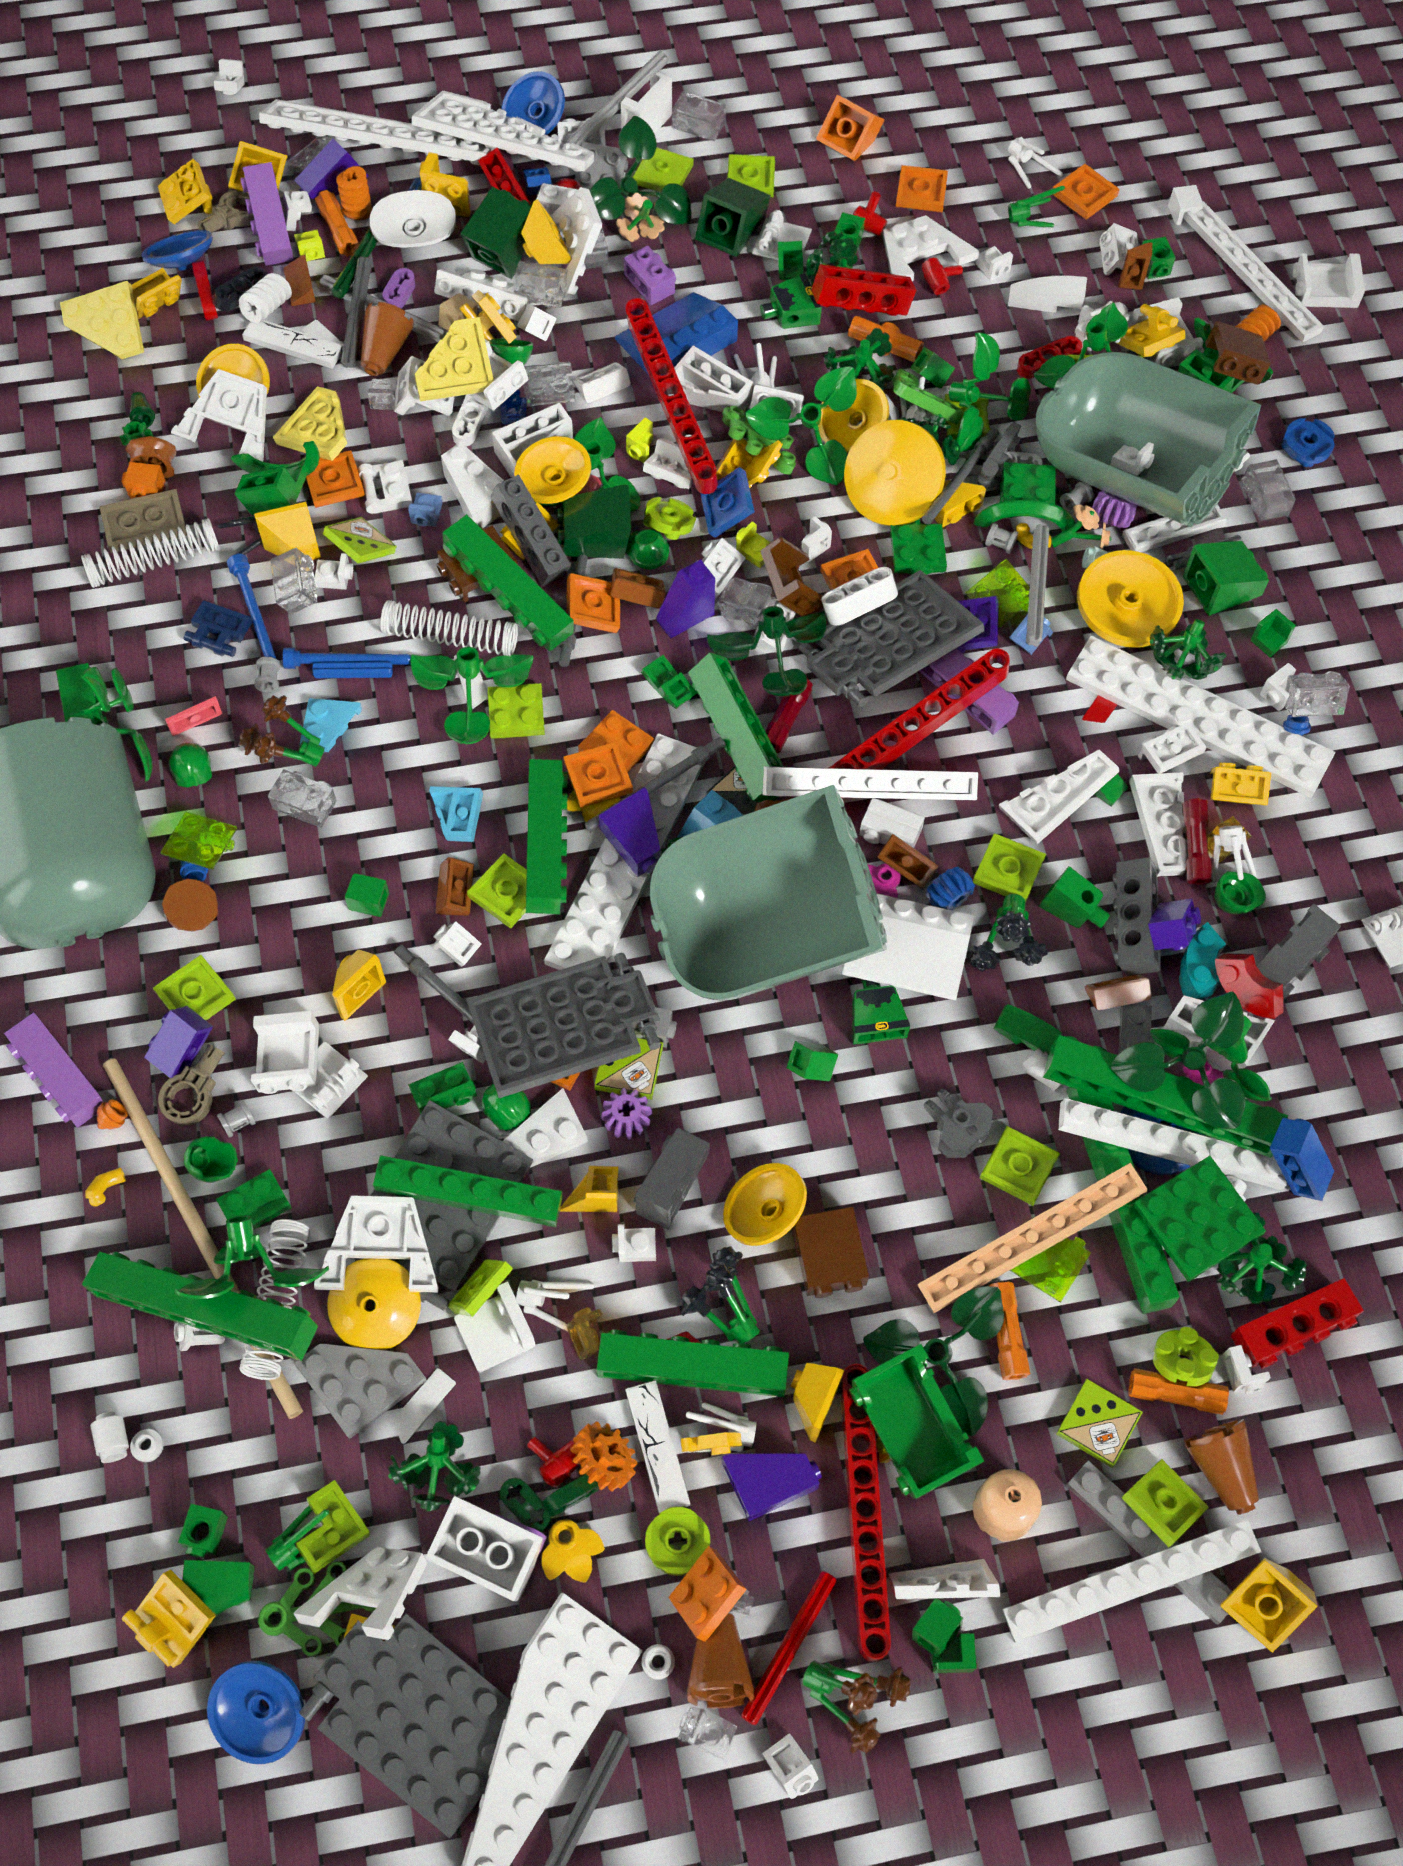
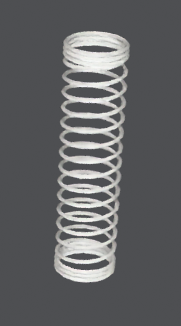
M202 519L206 541L197 522H194L198 544L190 526L186 524L190 547L182 529L178 527L182 550L173 530L170 529L174 553L165 533L162 531L161 536L166 556L157 536L154 534L153 539L158 559L148 537H145L150 561L140 540L137 539L142 564L132 543L129 541L128 544L134 567L123 544H120L126 570L115 547L112 546L118 574L107 550L104 548L110 577L99 553L96 551L95 554L102 580L90 554L82 555V562L91 586L94 588L100 586V583L102 585L105 584L103 570L108 580L113 582L111 567L117 579L121 580L119 564L125 576L129 578L127 561L133 573L137 575L138 570L135 558L142 572L145 573L146 567L143 555L150 569L154 570L151 552L158 566L162 568L159 549L165 562L170 565L167 546L173 559L178 563L179 559L175 543L182 558L186 560L187 556L183 540L191 557L194 558L195 553L191 537L199 554L203 555L199 534L209 553H211V550L212 552L219 551L220 548L210 519Z
M387 600L383 606L380 628L383 634L392 635L395 632L398 637L404 634L406 638L412 635L414 639H417L420 636L422 641L428 638L431 643L437 640L441 644L445 640L448 646L453 642L456 647L462 644V647H468L469 645L472 647V638L476 626L475 615L470 622L469 641L464 646L463 638L467 628V614L463 616L461 639L456 644L455 636L459 626L458 612L454 616L452 639L448 643L447 634L451 623L450 611L447 612L445 617L444 637L442 641H439L438 635L443 620L442 610H439L437 614L436 635L431 640L430 633L435 616L434 608L429 612L427 635L423 638L422 631L427 613L425 606L420 613L419 634L417 637L413 633L418 617L417 605L412 610L411 632L409 635H406L405 629L409 620L410 605L408 603L405 605L400 634L397 632V627L401 618L402 604ZM481 617L478 625L477 643L474 648L478 647L481 652L486 648L489 653L495 649L496 654L502 652L504 656L510 657L513 655L518 636L517 624L508 621L505 623L502 647L498 652L497 642L501 621L498 620L496 623L494 645L489 650L488 642L493 621L490 618L486 629V643L483 649H481L480 640L484 629V618Z
M280 1219L272 1223L269 1234L271 1240L267 1243L269 1249L266 1250V1253L268 1255V1252L272 1251L274 1254H277L269 1257L270 1261L274 1263L273 1267L294 1269L303 1266L304 1263L300 1259L305 1257L306 1254L302 1250L308 1246L304 1241L309 1239L311 1231L307 1225L290 1219ZM280 1230L296 1231L302 1234H290ZM276 1240L302 1243L304 1247H291L283 1245ZM273 1241L279 1246L270 1247V1243ZM273 1249H291L302 1253V1256H288ZM272 1258L292 1259L301 1264L286 1265L274 1261ZM263 1261L265 1267L261 1270L263 1277L259 1279L261 1286L257 1288V1297H261L266 1300L265 1296L268 1295L289 1298L292 1302L281 1303L284 1307L292 1309L288 1305L296 1302L291 1296L296 1295L298 1291L294 1287H286L294 1290V1293H282L267 1288L266 1286H274L273 1280L268 1278L272 1277L271 1274H264V1270H268ZM265 1278L271 1283L262 1284V1280ZM264 1288L270 1293L261 1294L260 1289ZM246 1344L244 1346L246 1353L242 1355L243 1360H241L239 1368L243 1374L262 1380H272L280 1377L282 1368L276 1362L282 1361L284 1359L283 1356L258 1347L255 1348L260 1350L248 1351L247 1347L249 1345ZM252 1353L271 1354L280 1357V1359H267Z

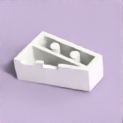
M695 346L690 348L674 368L689 404L723 412L725 407L737 406L745 411L751 404L754 391L753 381Z
M560 403L492 432L494 452L511 478L514 477L515 466L520 455L533 443L555 436L573 439L572 420Z
M461 442L441 455L444 476L456 499H458L464 515L467 514L481 529L501 516L491 499V495L496 484L504 480Z
M1183 996L1163 1029L1178 1032L1187 1037L1190 1042H1201L1203 1039L1194 1032L1191 1019L1196 1007L1204 1001ZM1243 1012L1251 1021L1252 1026L1244 1037L1248 1058L1244 1063L1238 1064L1239 1069L1246 1067L1275 1020L1268 1018L1262 1020L1247 1016V1013ZM1208 1046L1205 1047L1208 1060L1224 1070H1232L1231 1061Z

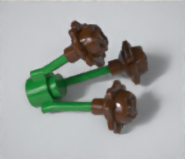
M272 695L262 707V711L265 714L264 721L267 722L268 720L279 718L282 722L289 723L309 741H302L298 751L276 744L274 732L261 736L258 724L255 723L251 728L243 729L238 745L245 749V755L247 756L251 751L255 750L254 754L259 756L261 764L268 763L273 756L282 757L283 755L316 767L325 747L319 745L321 739L312 735L290 717L291 714L285 710V702L287 700L285 695L280 698Z
M814 1660L809 1664L803 1677V1685L811 1689L810 1697L820 1701L846 1724L845 1728L852 1734V1745L850 1747L852 1754L858 1750L868 1753L870 1749L875 1747L878 1738H880V1733L876 1729L878 1719L874 1717L869 1721L860 1723L854 1717H848L824 1693L831 1694L834 1687L841 1689V1692L849 1698L848 1710L857 1716L862 1710H869L874 1706V1701L877 1699L878 1694L876 1689L885 1691L887 1698L890 1699V1707H894L897 1701L906 1702L911 1687V1680L908 1676L904 1675L902 1667H897L895 1672L890 1674L889 1677L879 1675L876 1678L868 1673L861 1674L842 1669L828 1662H825L823 1665ZM837 1675L853 1679L854 1682L852 1683L848 1680L845 1682L837 1679Z

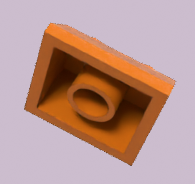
M837 95L816 140L855 161L875 141L885 119Z

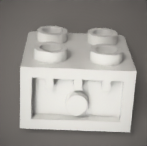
M411 356L398 373L394 412L404 415L410 407L413 408L415 403L450 416L453 413L454 397L420 402L415 373L420 366L424 365L425 361Z
M508 1282L497 1287L498 1296L486 1301L473 1317L460 1314L454 1317L478 1372H483L536 1346L531 1330Z

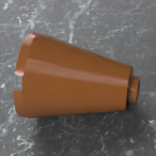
M378 302L377 306H372V303H369L366 307L361 366L369 375L378 376V374L385 373L413 329L414 321L412 317L408 320L404 316L405 311L395 305Z
M1243 1419L1239 1422L1235 1420L1206 1429L1205 1433L1202 1434V1438L1198 1439L1196 1434L1183 1441L1186 1449L1229 1511L1236 1510L1237 1515L1255 1509L1254 1503L1259 1501L1247 1426Z
M731 1613L725 1616L706 1642L697 1638L687 1687V1701L692 1705L698 1706V1700L707 1701V1708H732L744 1705L745 1697H748L750 1701L754 1699L751 1676L735 1617Z

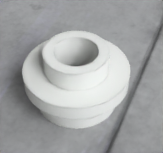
M152 1429L139 1431L131 1441V1453L141 1462L155 1460L163 1450L161 1435ZM145 1440H151L150 1448L142 1450L141 1444Z
M652 1645L646 1649L642 1656V1668L645 1674L652 1679H664L674 1669V1655L664 1645ZM656 1656H661L665 1661L664 1666L660 1669L654 1668L652 1665V1660Z

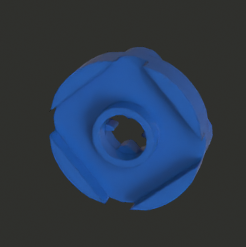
M1300 418L1293 421L1287 427L1281 446L1291 458L1298 461L1302 466L1311 467L1330 457L1335 446V435L1333 430L1320 420L1314 419L1313 422L1305 421L1306 418ZM1304 439H1306V440L1312 439L1314 442H1313V444H1310V443L1305 442Z

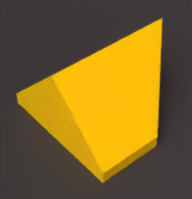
M589 1166L588 1173L560 1207V1211L617 1212L619 1166Z

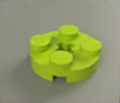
M662 497L652 498L647 502L643 519L645 526L664 533L665 537L671 540H677L680 535H686L693 530L696 516L693 517L694 511L686 503L674 498H669V502L661 501Z
M1182 1327L1180 1330H1171L1163 1333L1158 1337L1153 1350V1364L1162 1376L1176 1383L1177 1379L1186 1381V1386L1193 1387L1203 1385L1211 1379L1219 1359L1218 1353L1204 1338L1198 1336L1197 1331L1191 1327ZM1179 1355L1187 1356L1190 1360H1188L1187 1358L1181 1359Z
M684 1507L665 1509L654 1518L647 1528L645 1537L646 1551L657 1569L669 1575H686L706 1548L710 1546L709 1529L701 1517L696 1515L691 1509ZM676 1532H680L681 1537L687 1539V1545H682L681 1550H675L674 1545L668 1543L669 1539L674 1538Z

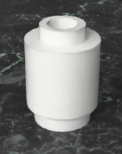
M106 1412L96 1416V1421L90 1425L96 1455L100 1456L102 1463L115 1462L127 1456L126 1449L129 1448L123 1416L116 1415L115 1412Z

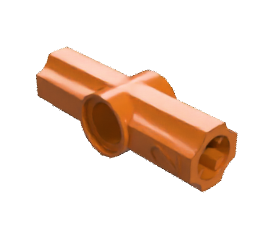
M855 316L848 330L849 337L862 341L866 339L867 335L871 334L874 328H879L883 333L889 334V341L892 344V350L885 353L884 356L892 353L912 362L916 360L924 345V342L902 334L900 329L890 322H884L882 325H879L862 317Z

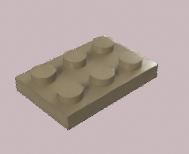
M176 489L99 506L110 553H113L112 546L115 547L117 552L121 551L120 544H123L125 550L129 549V541L134 548L138 547L137 539L144 546L146 545L145 537H148L150 543L153 544L154 534L159 542L163 541L162 531L167 539L170 540V529L173 530L176 538H179L178 527L182 529L184 536H187L186 525Z

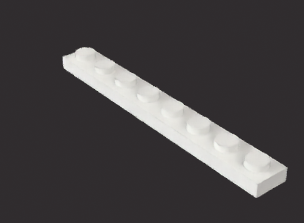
M1204 201L1201 210L1184 212L1183 218L1250 289L1278 314L1280 320L1302 343L1322 332L1324 326Z
M764 767L763 795L801 796L834 784L841 797L977 800L978 772Z
M1067 1098L1060 1103L1058 1130L1190 1166L1197 1164L1210 1155L1224 1175L1234 1176L1279 1190L1287 1186V1181L1274 1156L1269 1158L1221 1140Z
M1246 1520L1021 1602L1002 1611L1013 1640L1017 1642L1260 1553L1261 1550L1249 1521Z

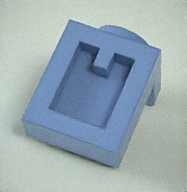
M416 493L414 504H410L408 508L411 523L419 526L436 527L443 503L442 496Z
M1027 615L1009 638L1032 655L1037 647L1028 645L1026 642ZM1045 617L1043 619L1042 641L1046 636L1050 637L1053 634L1049 627L1051 623Z

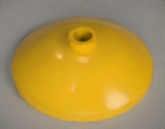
M227 344L220 346L209 353L199 367L196 378L198 396L218 369L262 384L267 387L268 394L270 376L267 365L256 351L245 345Z
M855 379L857 396L854 404L849 409L841 412L833 411L829 406L821 409V422L818 427L820 436L825 443L829 440H837L842 444L846 453H849L854 442L864 431L875 424L888 421V399L878 385L868 380Z
M562 436L548 437L533 443L520 455L515 466L514 476L520 475L535 502L543 504L558 503L571 498L585 486L591 473V460L585 447L578 441Z
M782 1163L761 1165L746 1173L733 1186L725 1201L723 1220L729 1234L738 1242L749 1246L765 1245L785 1235L799 1220L806 1204L807 1190L803 1178L795 1169Z
M364 1258L348 1265L345 1270L344 1290H330L328 1295V1316L337 1335L352 1347L374 1350H387L405 1340L415 1328L421 1311L420 1292L409 1291L410 1272L401 1264L391 1259ZM368 1299H372L376 1303L373 1311L366 1309L365 1304Z

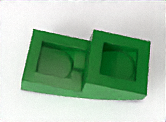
M664 655L641 670L642 675L650 685L675 709L697 695V692L682 672L678 674Z
M1009 1004L1005 1005L993 1028L1015 1044L1022 1042L1033 1051L1039 1048L1043 1053L1046 1051L1048 1055L1056 1038L1062 1034L1061 1031L1040 1018Z

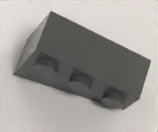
M1314 903L1307 910L1304 918L1298 924H1294L1289 930L1290 933L1279 944H1276L1257 965L1262 975L1271 981L1283 984V1000L1295 988L1292 983L1296 979L1303 981L1313 969L1310 965L1314 961L1320 963L1330 952L1327 946L1341 927L1339 923Z
M679 1128L676 1129L673 1136L668 1135L661 1149L663 1152L658 1160L652 1163L646 1179L635 1195L636 1214L669 1230L709 1155L710 1143Z

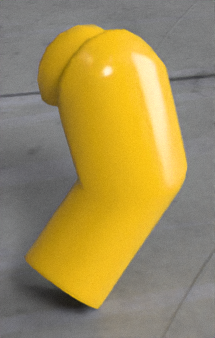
M1019 523L1016 526V531L1018 532L1016 540L1025 547L1032 549L1033 534L1029 532L1030 527L1027 523ZM1049 535V541H1048V548L1051 547V536H1050V535Z
M120 1167L95 1177L85 1191V1196L89 1198L91 1206H98L105 1202L106 1197L103 1192L108 1187L126 1181L122 1168Z

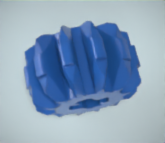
M953 867L952 869H947L945 873L940 874L938 878L933 880V883L927 888L926 897L932 906L953 911L973 894L975 884L970 875L962 868Z

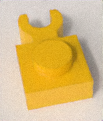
M725 1432L681 1439L682 1452L711 1449L712 1455H723L731 1453L730 1447L742 1446L741 1433Z

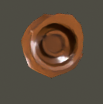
M149 436L132 439L125 447V451L130 455V462L160 465L164 478L174 476L172 460L176 456V447L172 443Z
M185 879L170 885L162 902L165 917L178 930L190 932L203 930L218 915L216 892L209 885L198 880Z

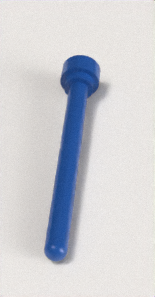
M244 554L232 555L227 559V565L230 573L238 578L264 657L276 659L247 575L250 569L247 556Z
M284 647L283 667L284 669H296V666H301V664H314L315 662H391L392 665H410L411 655L301 653V650Z

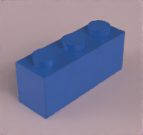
M1282 1118L1270 1150L1293 1195L1322 1201L1334 1173L1331 1162L1311 1123L1299 1118L1295 1120Z

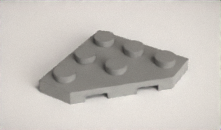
M319 1344L305 1354L302 1361L297 1360L294 1362L349 1439L427 1381L408 1353Z

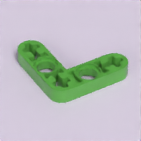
M898 369L893 379V392L896 395L933 414H942V417H945L949 422L959 424L964 414L962 409L919 388V381L916 376L905 370Z

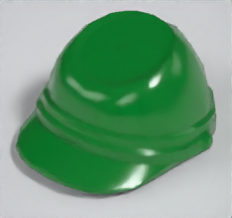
M505 339L489 340V344L496 355L511 364L519 360L525 365L533 350V343L530 341L513 340L508 343Z
M653 529L634 531L629 535L626 553L634 565L642 569L652 570L659 568L667 562L670 556L669 545L659 532Z
M1227 871L1221 876L1215 888V901L1218 907L1228 914H1241L1252 911L1254 908L1262 905L1266 901V893L1260 881L1249 873H1243V880H1239L1237 872Z

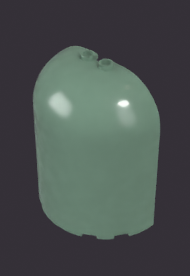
M1108 352L1092 355L1079 361L1063 378L1060 377L1057 380L1054 391L1047 392L1036 413V432L1045 457L1060 472L1187 527H1192L1194 523L1200 524L1211 513L1229 487L1230 483L1228 481L1232 476L1234 468H1239L1246 453L1244 446L1249 436L1254 432L1261 404L1142 357L1128 353ZM1148 442L1154 444L1152 451L1154 460L1148 469L1145 468L1138 476L1111 465L1112 456L1123 445L1134 447L1140 451Z
M54 717L43 718L1 728L0 935L9 942L24 948L46 949L56 946H71L76 943L75 937L86 934L88 939H96L103 936L105 932L126 925L141 913L151 898L155 885V866L120 733L106 723H102L99 726L92 724L91 719L71 717L68 722H55Z
M834 784L686 835L673 843L662 854L654 868L650 882V900L654 915H651V922L656 932L661 931L663 941L658 942L659 952L663 959L666 958L671 973L684 988L700 997L711 1000H734L887 950L886 930L883 923L879 922V920L883 919L871 873L864 852L861 850L859 843L855 841L857 833L850 816L848 817L845 808L842 809L844 802Z

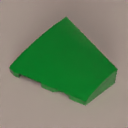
M184 1560L182 1581L217 1616L232 1606H239L251 1600L255 1566L250 1562Z

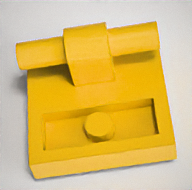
M194 159L181 166L179 170L158 185L167 218L173 224H176L201 204L206 214L213 213L212 195L209 186L205 183L200 164Z
M478 290L472 295V298L482 310L478 315H476L467 302L459 308L467 319L480 317L484 339L487 341L495 339L488 330L493 325L508 343L516 338V335L513 333L516 327L503 312L501 314L497 312L500 306L488 292L483 294Z
M1143 304L1140 307V312L1148 316V319L1128 327L1127 333L1117 344L1143 357H1149L1161 349L1173 347L1177 342L1186 339L1185 329L1176 326L1178 319L1170 315L1167 310L1158 306L1152 307L1148 304Z
M170 1569L161 1575L135 1612L132 1609L129 1610L122 1617V1620L135 1632V1639L149 1653L153 1651L167 1667L171 1665L174 1668L182 1663L216 1615Z

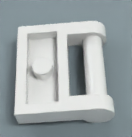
M403 460L378 465L366 463L358 467V473L363 480L367 500L365 506L367 512L372 514L406 508L412 504ZM373 478H381L385 499L379 500L377 498Z

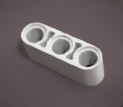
M880 567L827 592L821 600L829 624L836 626L853 620L895 599L898 591L892 570L888 567Z

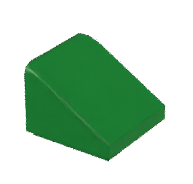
M1117 773L1094 795L1112 807L1125 793L1128 786Z

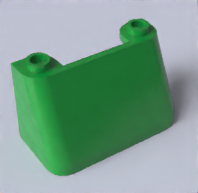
M922 1344L852 1380L853 1388L849 1389L855 1404L858 1407L862 1405L897 1470L899 1477L896 1478V1482L904 1496L910 1494L913 1499H917L984 1462L977 1447L972 1448L969 1442L964 1443L968 1436L966 1432H962L932 1376L934 1374L932 1368L925 1370V1367H927L925 1360L929 1357Z

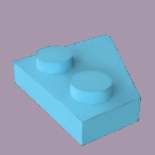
M309 698L303 728L320 738L319 745L325 747L324 752H329L335 745L336 739L348 729L349 721L355 714L359 715L361 713V703ZM301 735L300 745H301L302 741H305V742H308V741H309V740H308L305 736H303V735Z
M430 786L429 791L446 840L474 842L483 798L481 788Z

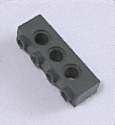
M520 475L496 484L491 499L541 586L564 577L571 564Z
M1150 857L1116 862L1117 873L1113 874V884L1117 890V898L1114 899L1113 906L1115 914L1118 916V924H1114V935L1118 941V949L1114 951L1116 965L1120 966L1127 976L1159 972L1160 950H1154L1148 926L1159 904L1158 870ZM1135 889H1139L1136 893L1131 894ZM1140 914L1136 919L1131 920L1134 915ZM1141 939L1139 943L1132 945L1134 941Z

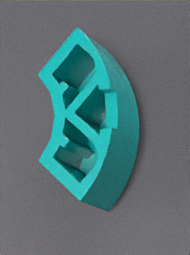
M1208 922L1197 930L1182 956L1179 983L1183 996L1199 1000H1205L1213 995L1220 984L1215 959L1219 957L1226 944Z

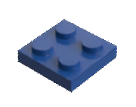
M740 467L719 480L717 489L710 494L700 493L708 533L714 538L755 512L746 471Z

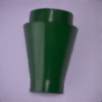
M135 392L131 395L130 421L145 422L148 428L153 424L155 413L148 403L145 394Z

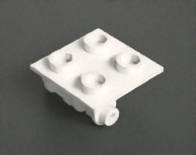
M775 210L770 213L769 218H766L753 254L778 260V242L802 241L804 252L812 229L783 222L782 212Z
M1403 905L1362 919L1361 921L1388 968L1402 964Z
M324 1041L318 1047L317 1086L308 1087L302 1091H292L325 1118L329 1119L368 1075L358 1068L359 1064L352 1058L350 1060L346 1059Z

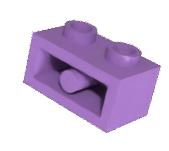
M648 245L624 257V275L650 305L675 293L676 276L674 271L668 268L662 262L660 255L654 253Z

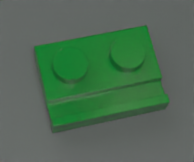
M270 1169L216 1199L227 1220L237 1216H251L253 1230L292 1208Z

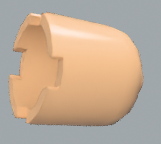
M1015 1469L1000 1470L990 1475L976 1491L972 1504L973 1514L979 1528L983 1532L985 1531L990 1536L998 1538L999 1541H1015L1026 1535L1039 1517L1042 1506L1041 1493L1035 1481L1026 1473Z

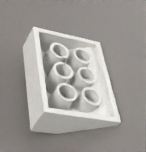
M877 894L883 919L879 920V922L883 923L886 930L887 950L845 963L842 974L956 1001L974 915Z

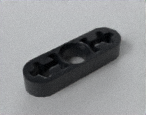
M251 267L215 289L212 300L214 306L222 311H231L238 307L240 296L245 292L236 289V286L244 287L248 291L266 276L268 272L260 267Z

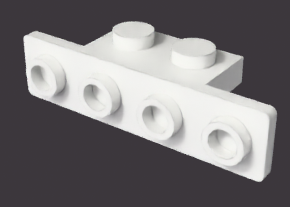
M443 269L437 271L434 291L436 294L452 298L460 293L475 302L472 295L476 291L480 290L483 294L488 292L500 306V309L497 310L499 314L503 312L510 319L520 320L528 299L527 297L515 294V284L507 282L506 278L500 276L491 277L485 275V272L479 269H472L462 276Z

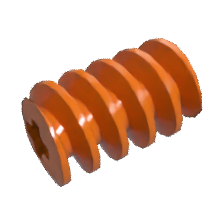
M360 166L349 167L337 176L342 212L347 218L366 220L370 218L372 212L366 172Z
M1262 304L1235 327L1262 335L1263 341H1265L1274 331L1280 328L1281 320L1271 307Z

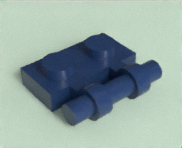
M203 600L191 619L192 626L198 629L195 633L187 630L184 634V641L192 643V646L199 649L204 647L213 650V653L219 656L227 655L234 657L236 647L228 644L231 640L241 643L252 624L250 616ZM210 632L212 634L218 635L219 637L217 640L208 638L207 636Z

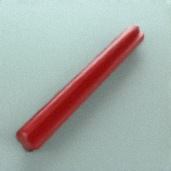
M822 1571L757 1685L754 1691V1699L752 1701L749 1700L743 1710L741 1717L748 1723L756 1725L834 1587L836 1578L830 1573Z

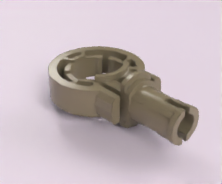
M238 190L225 193L220 198L219 204L212 208L213 214L198 222L199 230H208L213 233L220 228L231 230L236 226H250V221L255 220L254 215L248 214V210L239 211V209L232 208V206L237 205V202H240V205H246L245 199L250 198L249 194Z
M208 1044L196 1066L190 1068L185 1065L180 1074L175 1075L164 1083L159 1092L158 1103L163 1115L171 1122L181 1126H190L200 1122L207 1116L212 1106L211 1091L216 1085V1082L211 1079V1074L222 1056L225 1055L223 1051ZM184 1088L195 1089L198 1100L192 1110L196 1114L192 1115L190 1111L179 1112L175 1110L174 1104L171 1101H167V1098L173 1100L175 1094Z

